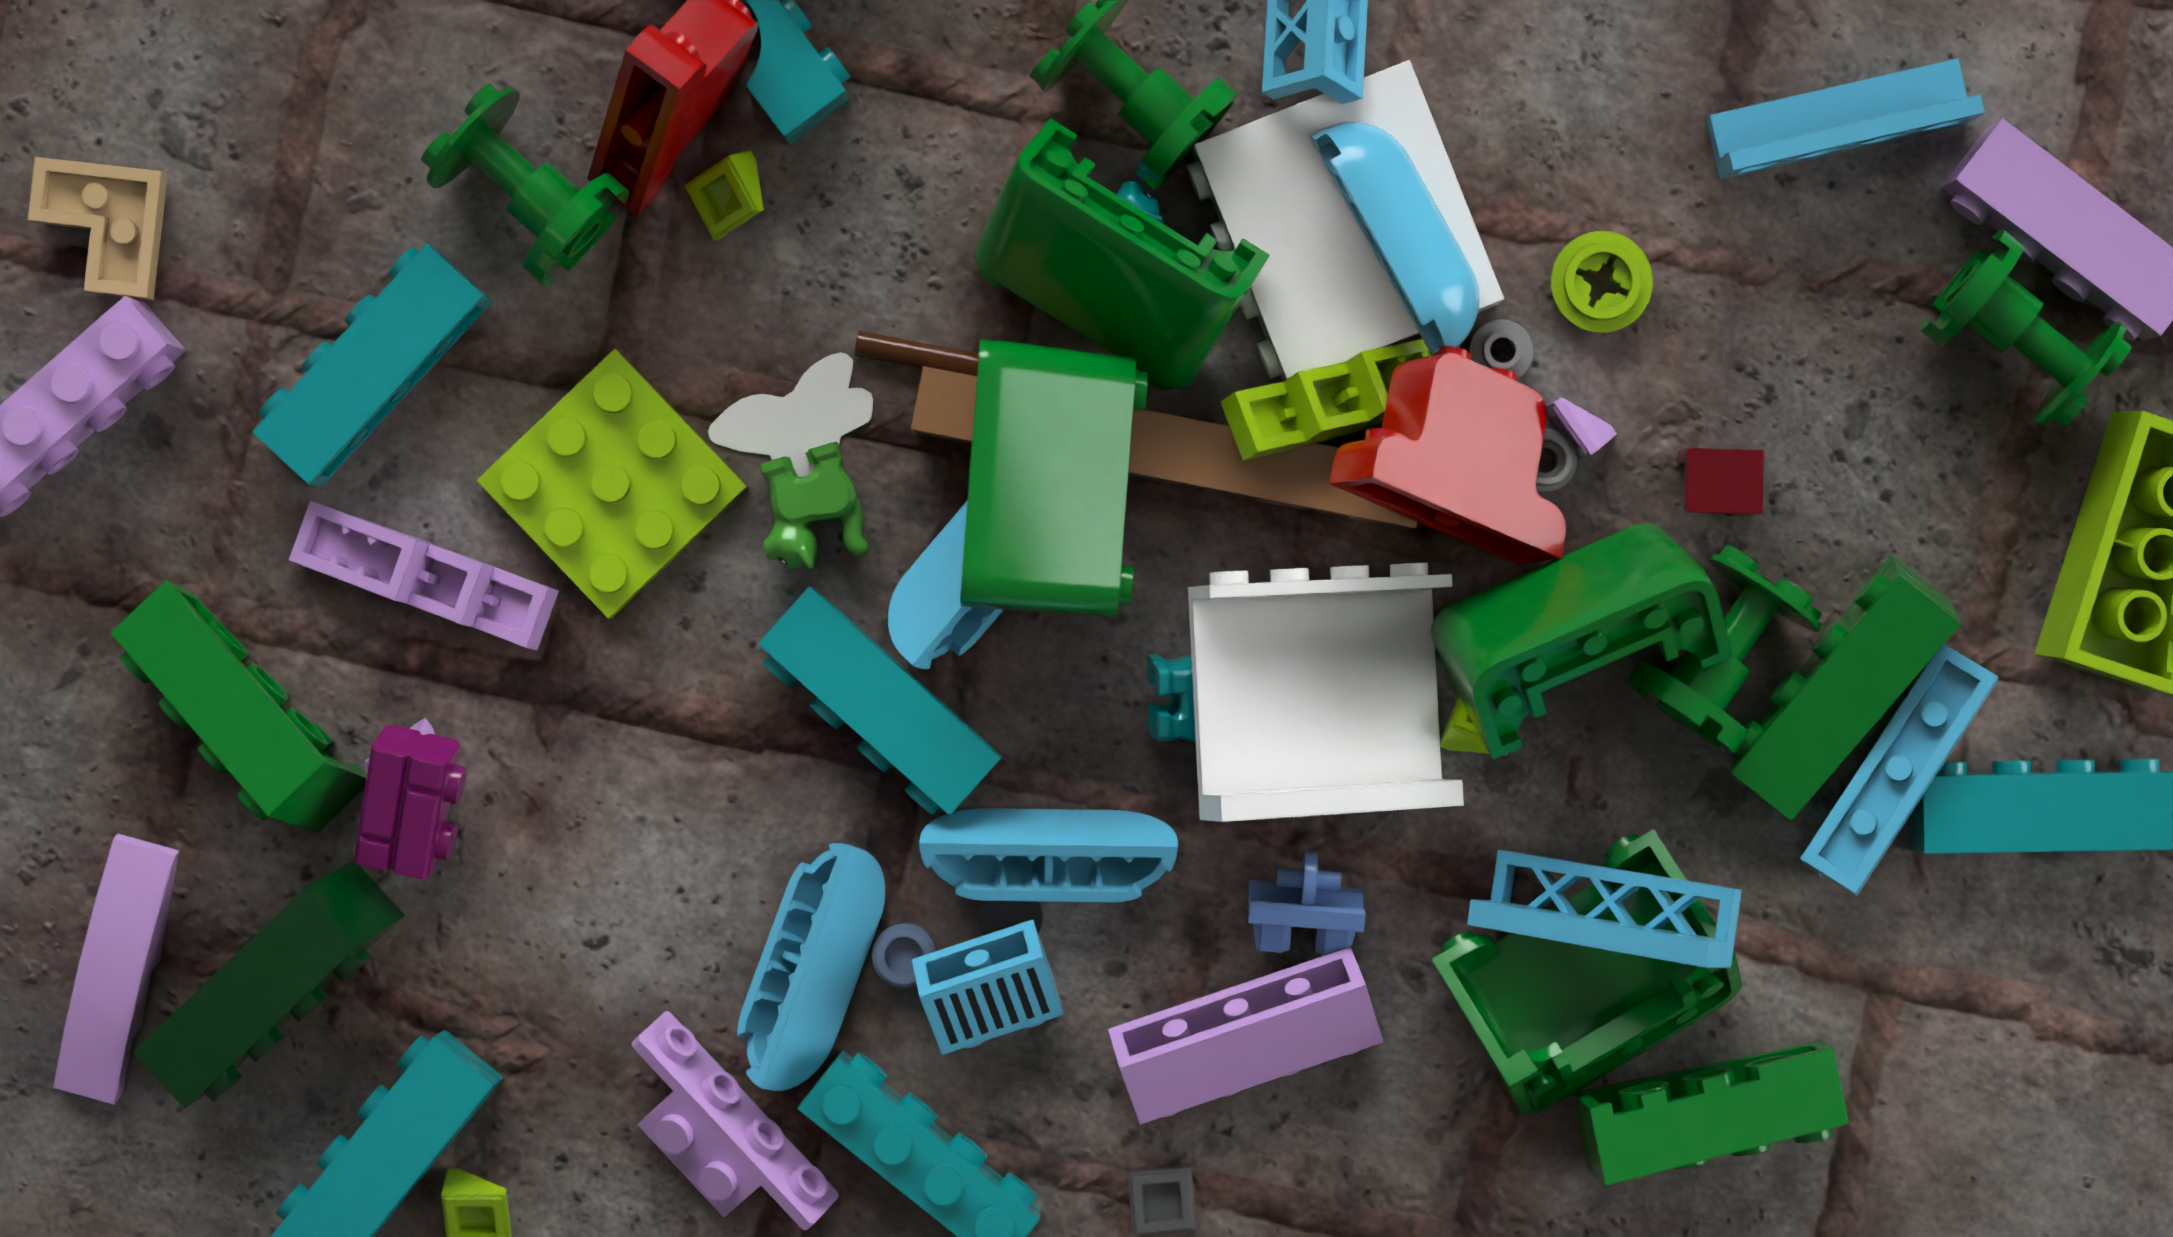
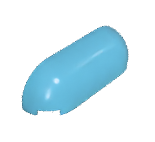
M1361 122L1338 123L1311 135V141L1431 356L1432 353L1435 355L1440 349L1438 346H1460L1469 335L1477 318L1479 309L1477 279L1405 148L1385 130Z
M967 501L904 574L896 586L890 601L888 627L892 642L898 652L916 668L930 669L932 659L950 650L958 656L964 654L977 642L1003 611L1002 609L962 607L960 605Z
M977 808L952 812L950 816L946 814L931 821L921 832L919 846L926 868L930 867L939 878L955 887V894L967 899L981 901L1113 903L1130 901L1141 897L1142 890L1157 882L1166 871L1170 872L1177 856L1178 839L1174 830L1165 822L1155 817L1132 811Z
M843 843L829 844L830 849L820 854L811 864L801 862L786 887L744 1001L737 1028V1037L746 1038L747 1057L751 1066L746 1071V1074L761 1089L783 1091L803 1083L820 1068L835 1043L878 927L885 902V880L882 869L877 860L863 849Z

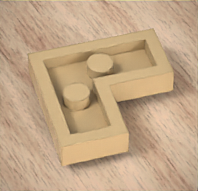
M35 157L28 221L38 224L91 229L84 291L93 294L154 300L168 174L157 170Z

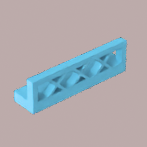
M1267 0L1262 93L1274 100L1315 88L1340 104L1363 99L1368 0H1307L1293 19L1289 17L1290 0ZM1300 40L1305 43L1304 69L1285 74L1286 59Z
M1959 58L1712 114L1706 118L1719 179L1724 180L1964 125L1984 114L1985 109L1981 94L1967 97Z
M1944 644L1930 660L1800 859L1804 867L1820 877L1822 875L1826 876L1857 896L1999 681L1998 676Z
M1498 850L1491 900H1470L1467 925L1704 968H1731L1742 889ZM1515 866L1532 868L1546 889L1544 893L1529 905L1510 903ZM1550 872L1566 875L1556 882ZM1582 877L1590 878L1605 900L1586 916L1577 914L1563 893ZM1608 881L1625 885L1614 892ZM1640 887L1649 888L1664 910L1645 926L1637 925L1622 904L1626 898ZM1667 891L1685 895L1674 903ZM1700 897L1720 900L1715 938L1696 935L1681 913ZM1554 901L1560 911L1544 909V907ZM1612 911L1618 921L1602 919V917ZM1672 921L1678 932L1661 928Z

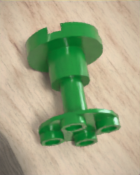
M1098 0L1095 5L1090 1L1074 16L1065 28V32L1071 37L1059 51L1056 48L1051 49L1039 61L1029 76L1039 85L1043 92H1046L1061 81L1079 63L1122 101L1124 105L1117 115L1152 146L1135 169V175L1155 191L1179 168L1174 162L1176 160L1180 162L1190 151L1193 152L1195 144L1204 141L1233 106L1235 103L1233 100L1239 94L1221 77H1218L1194 98L1161 67L1148 74L1104 34L1120 14L1128 0Z
M487 84L468 102L464 112L469 117L452 136L448 132L440 134L423 153L421 161L430 168L426 180L431 187L440 188L454 180L472 163L511 197L506 210L537 237L523 262V269L543 287H547L556 282L547 272L559 263L568 271L578 264L616 220L617 217L608 210L614 198L617 197L625 205L630 192L610 173L602 174L592 180L582 190H579L550 163H546L538 169L534 167L499 135L514 113L520 99V93L513 87H507L502 91H498L492 84Z
M2001 229L1991 237L2001 246L1989 256L1978 249L1960 268L1932 304L1933 307L1941 312L1935 324L1923 318L1918 329L1938 346L1944 345L1966 325L2000 353L2007 350L2011 345L2056 380V383L2041 402L2034 416V422L2039 426H2044L2053 420L2064 427L2076 417L2088 401L2089 397L2082 391L2099 372L2104 376L2110 375L2130 352L2132 346L2122 339L2126 326L2120 321L2115 322L2101 332L2083 351L2038 316L2043 302L2008 275L2020 258L2025 246L2005 229Z
M1726 544L1719 555L1713 554L1709 561L1721 574L1743 590L1724 618L1732 657L1702 669L1694 654L1686 651L1670 674L1648 662L1640 660L1626 680V683L1643 698L1649 693L1659 699L1658 704L1661 706L1659 710L1718 748L1722 744L1728 753L1734 754L1747 736L1748 731L1724 710L1750 674V670L1741 662L1775 613L1815 632H1818L1822 626L1819 622L1822 613L1810 604L1813 598L1801 588L1781 577L1775 585H1772L1767 578L1756 571L1759 565L1738 549Z

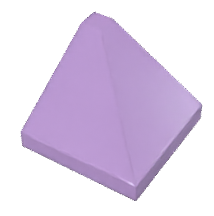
M1562 397L1546 406L1548 416L1558 430L1572 442L1578 458L1592 455L1617 435L1610 424Z

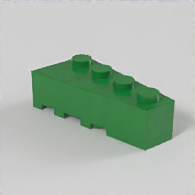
M1891 554L1878 572L1873 574L1856 594L1853 603L1838 622L1834 621L1817 639L1811 649L1813 654L1799 672L1791 671L1776 687L1770 697V701L1773 704L1761 720L1756 722L1754 719H1751L1744 725L1748 734L1730 758L1731 774L1792 821L1961 625L1952 602Z

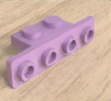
M665 1011L632 1041L634 1050L673 1090L637 1125L723 1217H726L760 1186L769 1193L803 1230H808L836 1201L839 1196L838 1192L826 1180L823 1173L807 1160L782 1133L780 1127L766 1116L739 1087L737 1081L725 1072L698 1043L690 1030L683 1026L670 1012Z

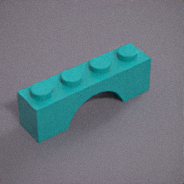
M740 0L756 16L761 34L759 59L746 87L787 143L791 145L850 101L842 84L851 77L829 47L818 53L803 34L812 25L794 0H783L781 2L778 0Z

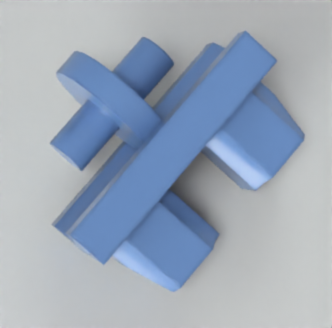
M1304 851L1302 869L1278 867L1276 882L1249 880L1247 896L1248 923H1253L1256 949L1259 951L1282 953L1289 950L1292 927L1316 928L1315 952L1322 956L1351 947L1355 933L1364 932L1366 913L1363 910V889L1341 887V872L1318 871L1317 852Z

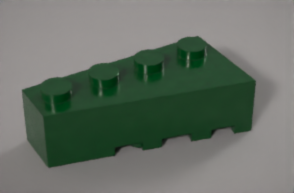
M352 860L303 889L133 1052L184 1109L205 1095L214 1103L242 1079L243 1076L236 1068L248 1057H251L256 1063L273 1050L285 1038V1035L279 1029L293 1017L298 1022L302 1021L328 998V995L323 990L337 977L343 982L357 971L372 956L367 950L405 916L404 913L360 865H357L356 861Z

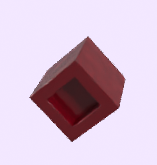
M1685 448L1678 451L1677 464H1685L1684 510L1686 512L1749 517L1763 514L1764 450Z

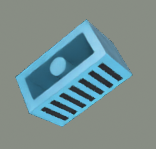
M1033 919L911 959L919 997L942 1055L962 1048H972L986 1040L1023 1028H1033L1047 1020L1064 1015L1055 979Z

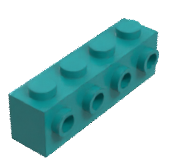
M842 1050L797 1108L957 1237H1026L1040 1220L1041 1207L1034 1203L1038 1195L1033 1189L1010 1172L1004 1178L984 1163L988 1157L984 1150L960 1132L954 1138L934 1123L938 1115L926 1103L912 1093L908 1092L903 1098L884 1083L888 1075L876 1063L859 1052L853 1058Z

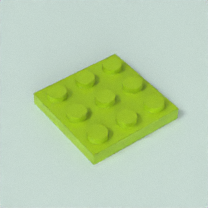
M616 349L609 353L477 479L478 483L608 619H612L749 488Z

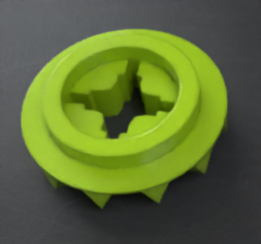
M1595 231L1575 238L1563 248L1553 263L1549 289L1552 292L1559 314L1567 318L1579 330L1606 334L1630 325L1643 313L1651 298L1653 275L1646 255L1636 243L1618 233ZM1611 258L1613 262L1609 268L1612 270L1609 280L1613 284L1618 285L1617 289L1626 292V294L1606 292L1591 307L1588 305L1591 300L1589 296L1591 285L1583 280V276L1576 274V271L1583 274L1585 272L1595 274Z

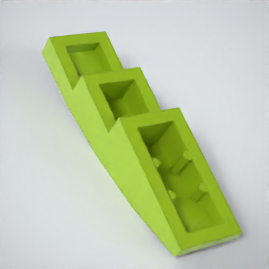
M1423 339L1362 351L1346 362L1299 371L1284 382L1236 391L1220 401L1243 461L1260 458L1382 424L1391 376L1396 366L1404 361L1429 357L1431 354Z

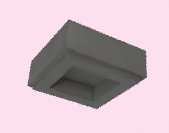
M1190 1164L1127 1170L1133 1237L1197 1231Z

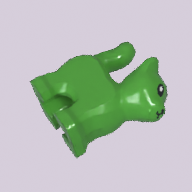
M835 441L811 448L808 452H805L809 463L815 465L812 473L805 477L798 478L793 469L791 459L787 456L758 465L761 476L768 481L770 508L774 518V526L770 534L763 541V549L767 559L778 561L789 569H799L805 566L808 569H813L816 563L818 543L810 528V524L812 522L839 519L842 523V539L849 553L855 557H862L869 551V544L863 538L862 533L864 516L855 483L845 472L843 466L844 458L838 442Z

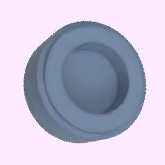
M907 922L894 924L886 928L874 944L872 951L874 968L880 978L892 986L899 988L916 986L917 983L911 959L937 951L936 945L931 935L921 926Z

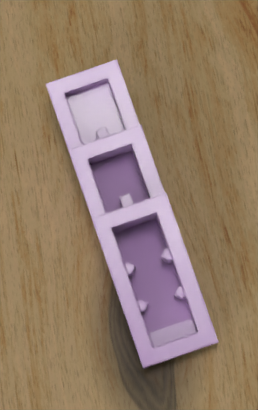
M311 500L289 560L391 600L409 604L458 624L476 628L533 650H538L559 590Z
M117 834L113 838L77 969L53 1088L113 1105L123 1094L132 1040L142 1027L151 972L160 962L179 850L122 834Z

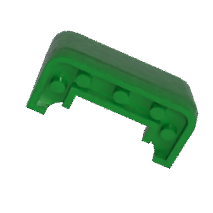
M1050 118L1019 154L973 253L980 274L992 285L1011 290L1113 355L1136 358V369L1141 372H1148V381L1154 386L1166 390L1188 387L1201 370L1270 254L1242 238L1237 248L1233 251L1222 252L1215 250L1213 247L1217 239L1207 233L1198 245L1194 244L1088 178L1096 164L1084 158L1078 165L1073 159L1071 148L1078 135Z
M980 339L960 605L962 607L1116 618L1118 604L1131 605L1133 566H1123L1121 563L1133 410L1145 411L1148 372L1136 371V358Z
M1647 523L1629 526L1615 534L1562 556V559H1554L1464 599L1450 603L1435 617L1431 626V636L1437 655L1493 760L1523 747L1518 735V728L1522 720L1530 712L1534 718L1547 714L1541 692L1655 643H1657L1667 661L1679 657L1678 650H1686L1694 654L1702 669L1732 657L1718 593L1703 568L1662 528L1655 524Z
M1654 829L1641 837L1637 834L1628 835L1614 843L1606 852L1608 859L1603 867L1687 880ZM1608 881L1614 892L1625 885ZM1594 884L1568 899L1577 914L1585 916L1605 901ZM1640 887L1622 902L1637 925H1647L1664 911L1651 890L1645 887ZM1667 891L1674 903L1685 895ZM1700 899L1681 912L1696 935L1715 938L1717 925ZM1555 906L1554 908L1550 909V910L1560 911L1557 906ZM1612 911L1602 917V919L1618 921ZM1672 921L1661 928L1678 932ZM1467 931L1447 941L1441 948V954L1432 958L1436 970L1521 1114L1525 1116L1534 1115L1554 1106L1711 1014L1734 998L1742 988L1741 975L1734 951L1731 968H1704L1509 933L1494 942L1488 934L1475 936L1472 931Z

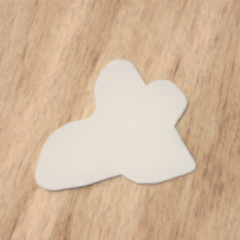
M842 352L832 354L808 368L794 390L786 396L751 395L729 406L710 425L708 430L709 438L715 444L737 451L770 455L772 460L785 456L790 457L797 476L805 477L811 474L815 465L809 463L805 452H808L811 448L835 441L839 445L841 436L869 422L873 411L872 394L863 388H849L853 371V359Z

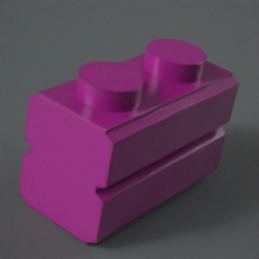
M396 725L384 727L371 746L354 861H356L357 865L382 871L391 869L395 874L423 880L430 877L440 859L446 861L450 859L458 831L457 823L448 822L450 803H459L467 778V767L457 765L460 743L457 740L430 733L422 735L420 731Z

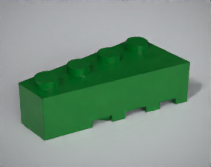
M165 580L110 633L125 650L120 656L125 667L145 684H148L150 681L153 682L164 695L159 701L163 711L180 727L187 729L190 726L203 741L198 746L201 755L220 773L226 775L230 772L243 787L237 793L239 799L259 819L265 821L268 817L318 833L365 788L367 774L357 764L349 766L336 761L326 751L335 741L317 722L313 724L295 708L291 707L287 710L283 706L290 694L274 677L253 662L248 667L242 663L249 655V651L192 591Z
M1822 1041L1586 1089L1573 1094L1587 1166L1605 1186L1670 1169H1685L1707 1163L1709 1159L1728 1154L1747 1156L1762 1153L1770 1149L1771 1143L1794 1138L1795 1143L1824 1140L1833 1136L1832 1128L1849 1124L1834 1049Z

